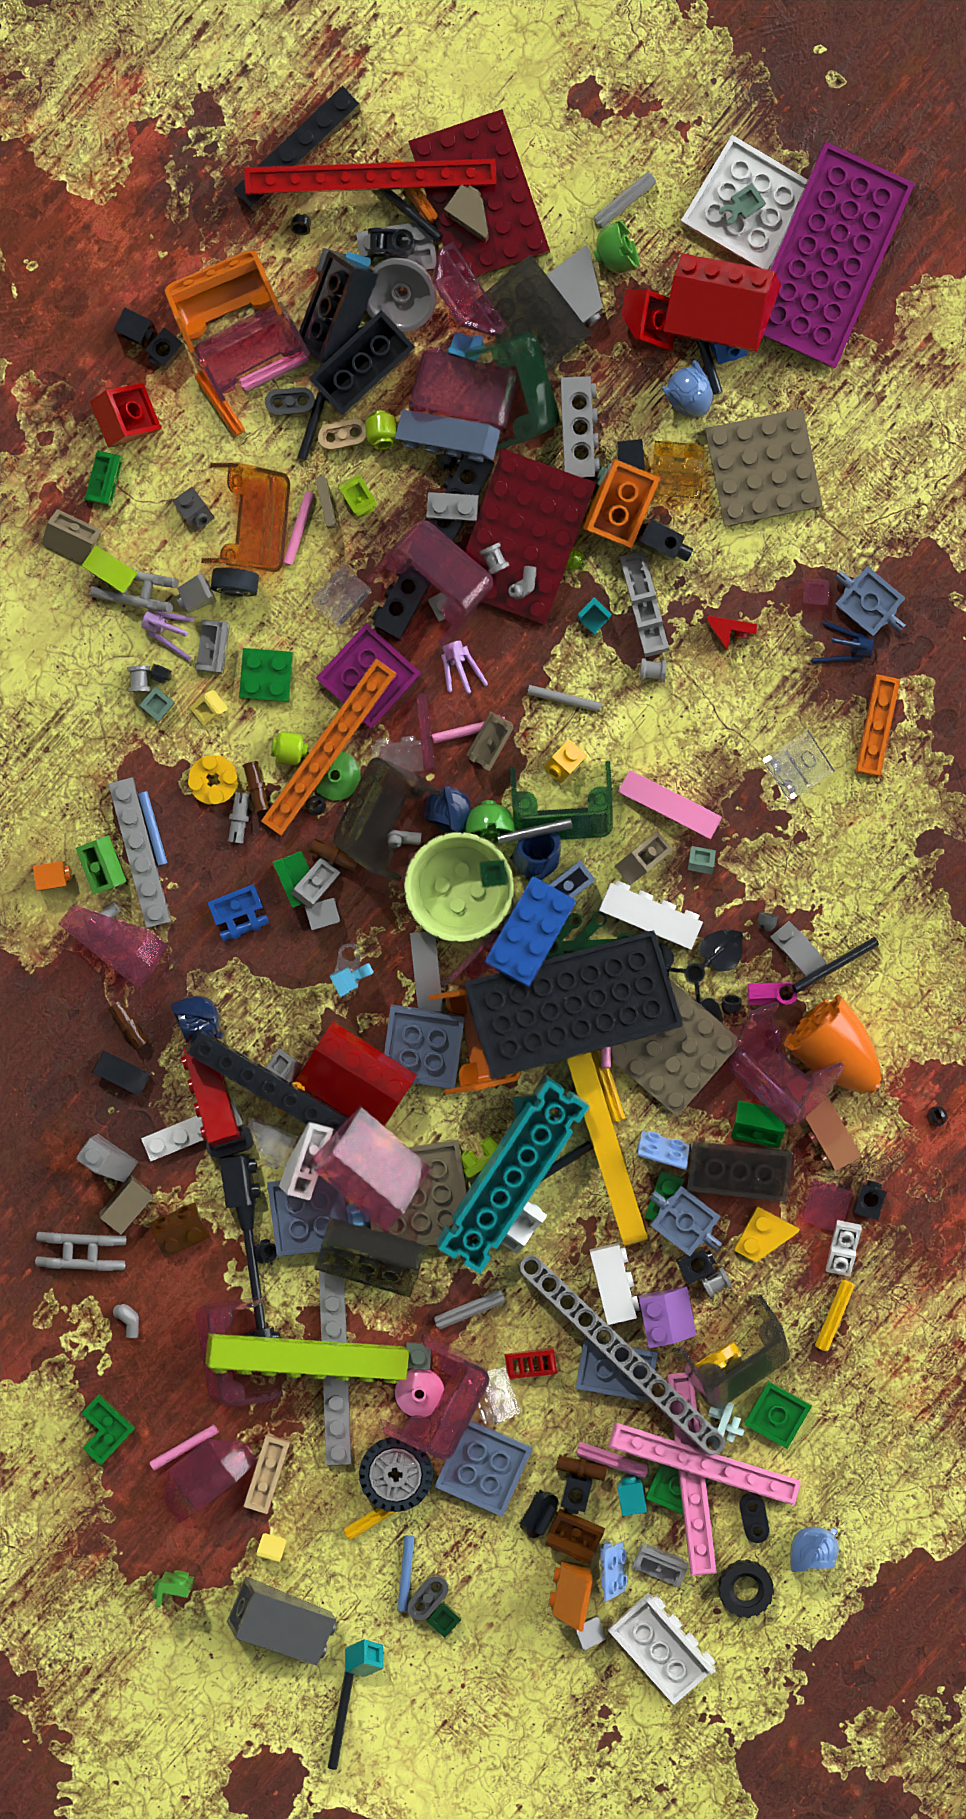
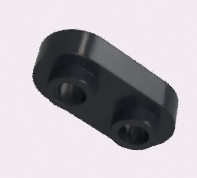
M748 1492L739 1501L744 1533L749 1541L761 1543L768 1538L770 1532L765 1504L759 1494ZM751 1502L756 1503V1504H757L756 1509H755V1510H749V1509H748L749 1503H751ZM760 1527L762 1531L760 1534L755 1535L752 1532L753 1529Z

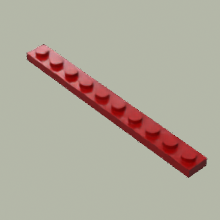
M495 159L252 167L244 168L245 194L460 187L461 184L465 187L496 186Z

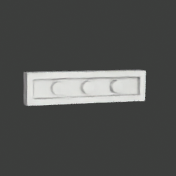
M233 1100L231 1103L237 1125H241L243 1121ZM194 1116L141 1138L150 1161L202 1141L203 1138L200 1127L204 1126L202 1118Z

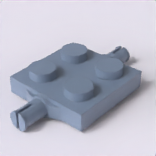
M867 566L853 580L842 570L836 575L835 579L846 588L841 598L835 603V606L870 636L873 637L887 623L898 632L905 627L906 624L895 616L897 608L904 601L905 597Z
M681 1185L673 1196L667 1200L656 1191L652 1193L656 1198L651 1195L649 1200L659 1206L660 1209L650 1226L689 1256L704 1242L715 1251L719 1249L715 1244L720 1247L722 1242L711 1235L713 1226L720 1219L716 1212Z

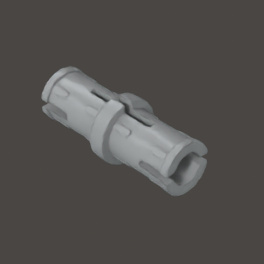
M235 792L233 812L229 816V819H231L229 842L242 844L244 842L245 825L249 821L247 811L250 794Z

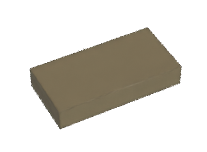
M324 476L315 477L327 529L336 528L337 524L327 479Z

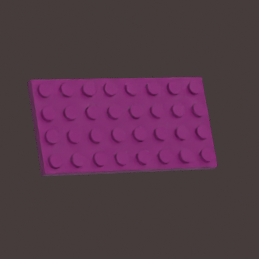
M826 141L822 144L769 269L776 272L781 288L763 337L833 369L837 367L915 183Z

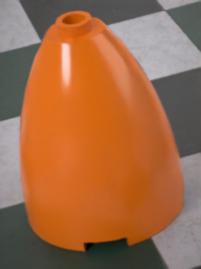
M837 994L834 997L835 1000L831 1002L827 999L823 1000L798 1021L800 1024L796 1028L794 1035L792 1033L787 1035L784 1046L800 1062L822 1078L850 1091L863 1094L869 1092L871 1094L880 1087V1080L882 1078L875 1048L856 1013L841 995Z

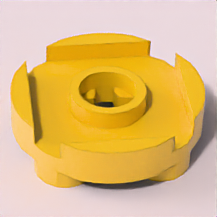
M207 755L197 760L189 772L188 785L192 794L199 801L206 804H220L230 800L237 791L238 774L235 766L228 759L219 755ZM217 773L220 783L218 786L213 784L210 787L207 777L209 774L213 776Z
M735 1341L697 1362L693 1368L701 1380L712 1372L715 1373L725 1367L728 1361L735 1360L742 1355V1352Z

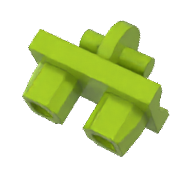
M491 1136L479 1143L485 1152L481 1157L477 1158L471 1149L461 1154L460 1158L464 1166L463 1169L468 1179L484 1168L497 1148L498 1144Z

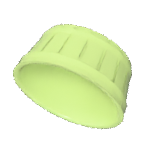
M469 833L445 834V836H439L429 841L427 845L425 844L416 853L415 858L412 859L405 878L406 901L415 920L429 933L449 941L474 940V938L477 939L491 932L490 930L496 928L504 919V915L506 916L514 891L512 872L504 855L486 839ZM505 860L508 885L482 888L479 863Z

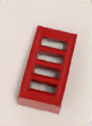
M554 1347L504 1354L508 1379L557 1374ZM547 1355L549 1368H544L542 1356ZM532 1357H537L539 1369L534 1370ZM522 1358L528 1359V1371H524ZM513 1359H518L519 1372H514Z

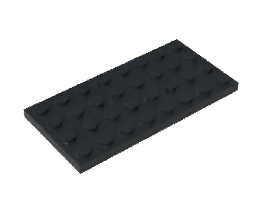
M654 930L543 960L528 988L500 972L463 983L491 1080L683 1026Z

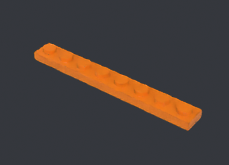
M375 659L261 822L282 836L394 679L397 674L380 660Z

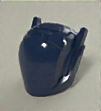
M432 786L430 787V794L425 800L424 820L437 825L438 829L446 833L463 834L465 833L467 818L471 811L470 800L464 792L456 788H451L450 786L436 788Z
M553 832L519 840L510 859L513 860L516 870L525 880L530 882L533 876L541 880L555 871L561 856L560 835Z
M191 996L170 1004L186 1043H189L198 1027L217 1039L223 1038V1033L218 1031L220 1026L218 1009L209 998Z

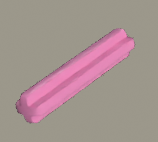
M301 349L240 378V385L247 392L308 363V354Z
M580 1442L576 1454L580 1457L640 1478H645L648 1472L647 1464Z

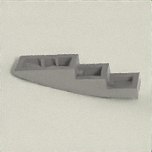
M644 551L620 556L644 655L649 657L668 652L669 646Z
M428 931L410 933L418 1008L444 1012L443 998L429 1000L428 995L442 993L436 936Z

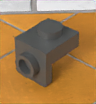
M190 487L173 500L175 506L195 532L205 527L215 518L193 487Z

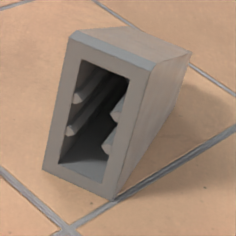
M585 245L546 275V281L581 327L586 324L589 326L595 324L601 318L599 314L602 313L603 309L590 250Z
M99 1134L88 1140L76 1158L97 1174L121 1182L127 1180L138 1164L137 1160Z

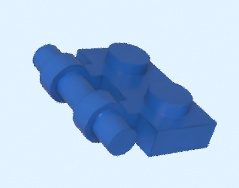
M254 884L207 902L216 926L225 922L228 926L227 930L220 932L223 941L232 938L236 940L241 938L240 935L252 930L256 932L261 930L262 926L270 923L266 914L257 917L255 914V910L262 908L263 904ZM247 914L249 921L236 926L234 919Z

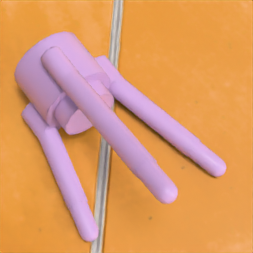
M148 610L143 618L141 628L148 630L147 635L154 637L172 651L190 661L191 657L157 632L162 633L164 629L187 636V631L167 624V619L164 618L193 622L194 618Z
M455 641L442 647L444 654L441 657L444 663L447 691L449 693L452 692L449 662L451 665H456L466 693H471L461 664L465 661V658L484 686L488 685L482 672L471 657L467 646L463 647L461 641Z

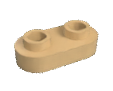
M352 419L325 425L318 433L319 443L326 450H337L360 445L366 440L365 424L361 420ZM353 429H358L360 431V435L358 437L351 436V431ZM329 434L336 436L333 442H328L326 438Z

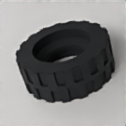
M740 1559L733 1564L730 1563L722 1571V1576L718 1580V1592L722 1604L731 1614L734 1613L737 1617L751 1618V1616H758L762 1611H766L768 1609L767 1606L772 1602L774 1585L771 1576L766 1568L756 1561L752 1562L750 1559L741 1561ZM744 1576L753 1578L758 1584L757 1595L748 1601L741 1600L734 1594L735 1582Z

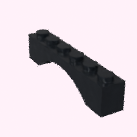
M342 85L257 167L298 166L318 146L343 129L361 112L360 103ZM245 179L234 188L236 196L253 214L273 195H246Z

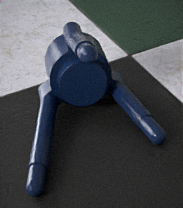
M824 621V626L853 637L852 641L832 638L831 641L850 646V653H854V655L812 658L811 662H862L863 658L871 657L873 639L866 638L865 634H859Z

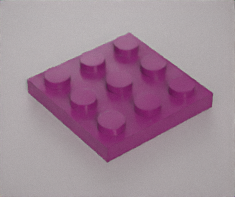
M365 623L316 679L344 704L375 659L380 660L397 673L363 721L372 729L421 675V672Z

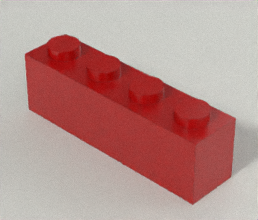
M183 1048L185 1056H181L185 1071L189 1070L191 1079L187 1080L191 1094L195 1093L197 1103H194V1109L197 1117H201L204 1126L200 1127L203 1140L208 1141L213 1147L240 1139L224 1075L190 1056L185 1048Z

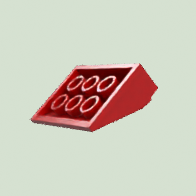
M682 253L673 277L663 330L664 334L757 352L781 288L776 272Z
M332 1022L296 1082L301 1083L305 1090L379 1136L417 1077V1074L337 1023Z

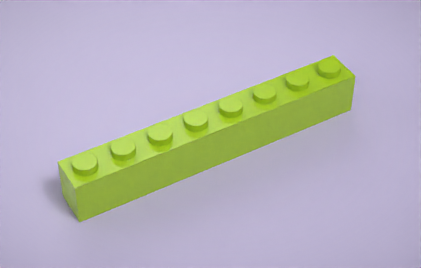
M208 1334L205 1364L212 1368V1372L227 1373V1369H235L239 1374H252V1371H262V1375L276 1376L277 1372H284L288 1377L297 1378L301 1377V1374H311V1378L325 1379L326 1375H332L337 1380L348 1381L350 1377H360V1381L374 1382L375 1378L384 1379L386 1383L396 1384L399 1383V1380L407 1379L409 1350L404 1346Z

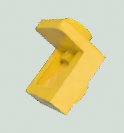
M568 739L544 765V769L553 779L563 783L587 755Z

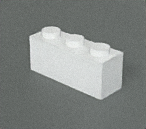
M619 1243L590 1249L607 1324L610 1325L637 1318L636 1311H640L637 1296H631L630 1287H633L634 1283L631 1272L626 1273L624 1263L628 1262L625 1248H620Z

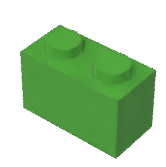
M109 835L75 848L93 895L127 882Z

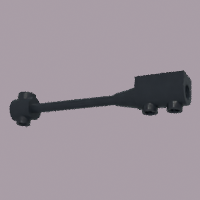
M250 1154L223 1157L219 1161L226 1208H236L239 1225L243 1231L256 1328L249 1329V1332L244 1333V1336L281 1338L280 1331H274V1326H266L258 1264L255 1258L256 1254L254 1253L255 1204L257 1203L256 1198H261L260 1184L254 1183L253 1173H258L256 1158L251 1159Z

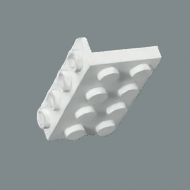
M648 1592L609 1626L608 1631L675 1705L706 1676L716 1672L714 1667L716 1662L707 1651L702 1653L697 1647L699 1643L690 1632L687 1635L680 1628L682 1623L674 1614L668 1615L664 1610L666 1607L664 1602L657 1595L652 1597Z

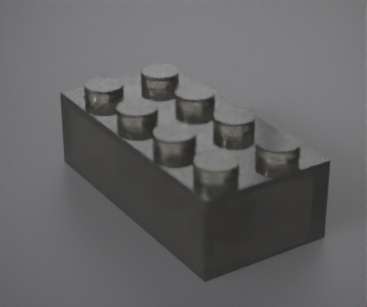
M691 1139L686 1190L787 1202L793 1152L784 1149Z
M330 1217L314 1270L410 1298L420 1271L426 1245Z

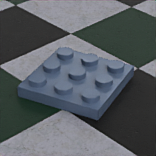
M391 1004L384 1054L417 1074L413 1083L453 1088L456 1085L465 1015Z
M342 1172L318 1175L310 1200L287 1195L279 1187L281 1180L267 1182L277 1257L351 1247Z
M464 1417L434 1487L503 1517L533 1447Z

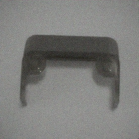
M375 757L368 763L336 828L334 844L371 873L400 881L402 876L388 867L393 858V848L386 841L387 836L406 798L413 801L419 800L425 791L442 797L444 792L423 777L388 760Z
M751 1294L748 1296V1299L764 1322L758 1331L759 1338L764 1346L726 1373L715 1363H706L697 1368L684 1348L675 1347L671 1350L705 1403L710 1407L722 1408L784 1365L790 1357L784 1329L761 1294Z

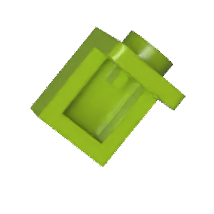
M360 474L355 475L338 486L356 517L368 515L378 505Z

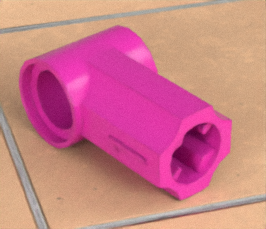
M790 982L748 983V1005H788L796 1001L798 993H795L792 989L791 998L783 1000L779 995L780 989L784 986H789L792 989V983Z

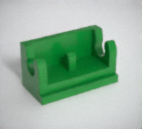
M96 451L84 497L85 501L109 507L112 506L123 463V458L120 455Z

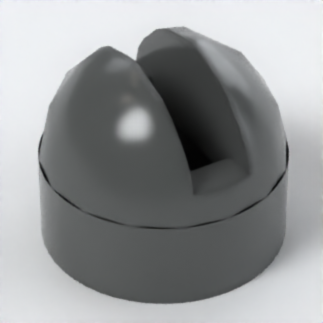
M759 912L757 918L759 929H765L766 932L772 931L777 925L778 916Z

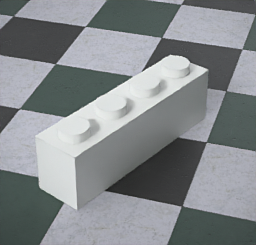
M618 880L616 884L610 883L599 911L648 932L654 930L656 935L692 949L703 923L698 920L700 915L686 910L684 914L675 910L677 905L665 900L661 904L652 900L653 895L640 890L639 894L629 891L630 885Z

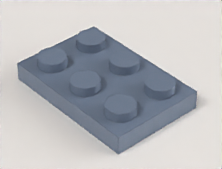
M584 1338L575 1389L649 1402V1399ZM598 1341V1343L603 1345L608 1344L607 1342ZM631 1347L655 1370L657 1351ZM622 1348L616 1349L614 1354L616 1360L625 1362L628 1357L626 1350ZM635 1366L633 1376L638 1380L644 1379L646 1375L645 1369L642 1366Z

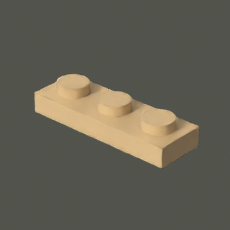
M266 1434L244 1507L268 1514L290 1441Z

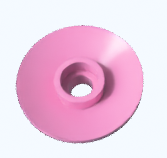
M410 1369L407 1371V1379L399 1380V1383L396 1384V1402L400 1409L410 1416L417 1418L430 1416L442 1405L444 1399L443 1383L439 1376L431 1370ZM422 1390L424 1392V1396L422 1398H417L415 1396V1391Z

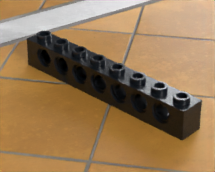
M462 454L461 458H458L455 466L458 468L454 476L449 474L443 485V488L446 489L445 493L479 496L495 467V462L485 458L483 462L468 459V455ZM471 472L474 474V481L471 484L463 483L460 479L463 473ZM426 518L419 530L422 532L419 541L414 540L407 552L410 554L407 563L402 562L395 574L399 578L395 585H389L384 594V597L387 598L383 607L378 606L372 616V619L375 620L374 627L401 641L465 521L451 520V524L447 528H441L437 525L438 519L429 520ZM428 538H436L439 541L438 548L435 550L427 549L425 542ZM422 559L427 562L425 571L417 572L414 570L413 564L416 560ZM406 581H411L416 586L411 594H405L401 590L402 584ZM394 603H400L404 607L403 613L399 616H393L389 612L391 605Z
M199 1027L185 1048L190 1056L304 1124L308 1125L310 1122L332 1128L333 1132L330 1139L356 1155L359 1154L371 1134L361 1124Z

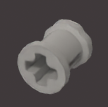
M500 543L479 551L480 555H483L487 562L489 575L509 566V562H505L499 549Z
M642 658L640 680L643 681L645 678L657 679L664 683L667 660L651 662L646 661V658Z
M150 666L127 667V671L130 672L131 686L128 688V692L151 691V688L148 686L147 671L150 670Z
M723 1267L707 1278H700L710 1298L714 1297V1293L726 1287H732Z

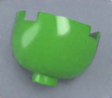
M621 220L606 226L600 231L596 240L597 249L594 250L597 262L599 264L603 263L608 270L616 273L632 270L639 265L636 245L634 241L630 242L627 236L630 232Z
M493 800L482 801L481 805L474 807L468 815L465 833L477 835L479 838L494 839L493 843H499L497 835L515 831L514 820L510 811L504 806L496 804V801Z

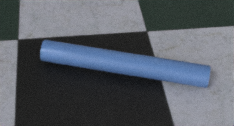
M148 792L139 793L138 797L158 866L166 864L167 859Z
M405 1535L398 1611H407L414 1546V1536Z

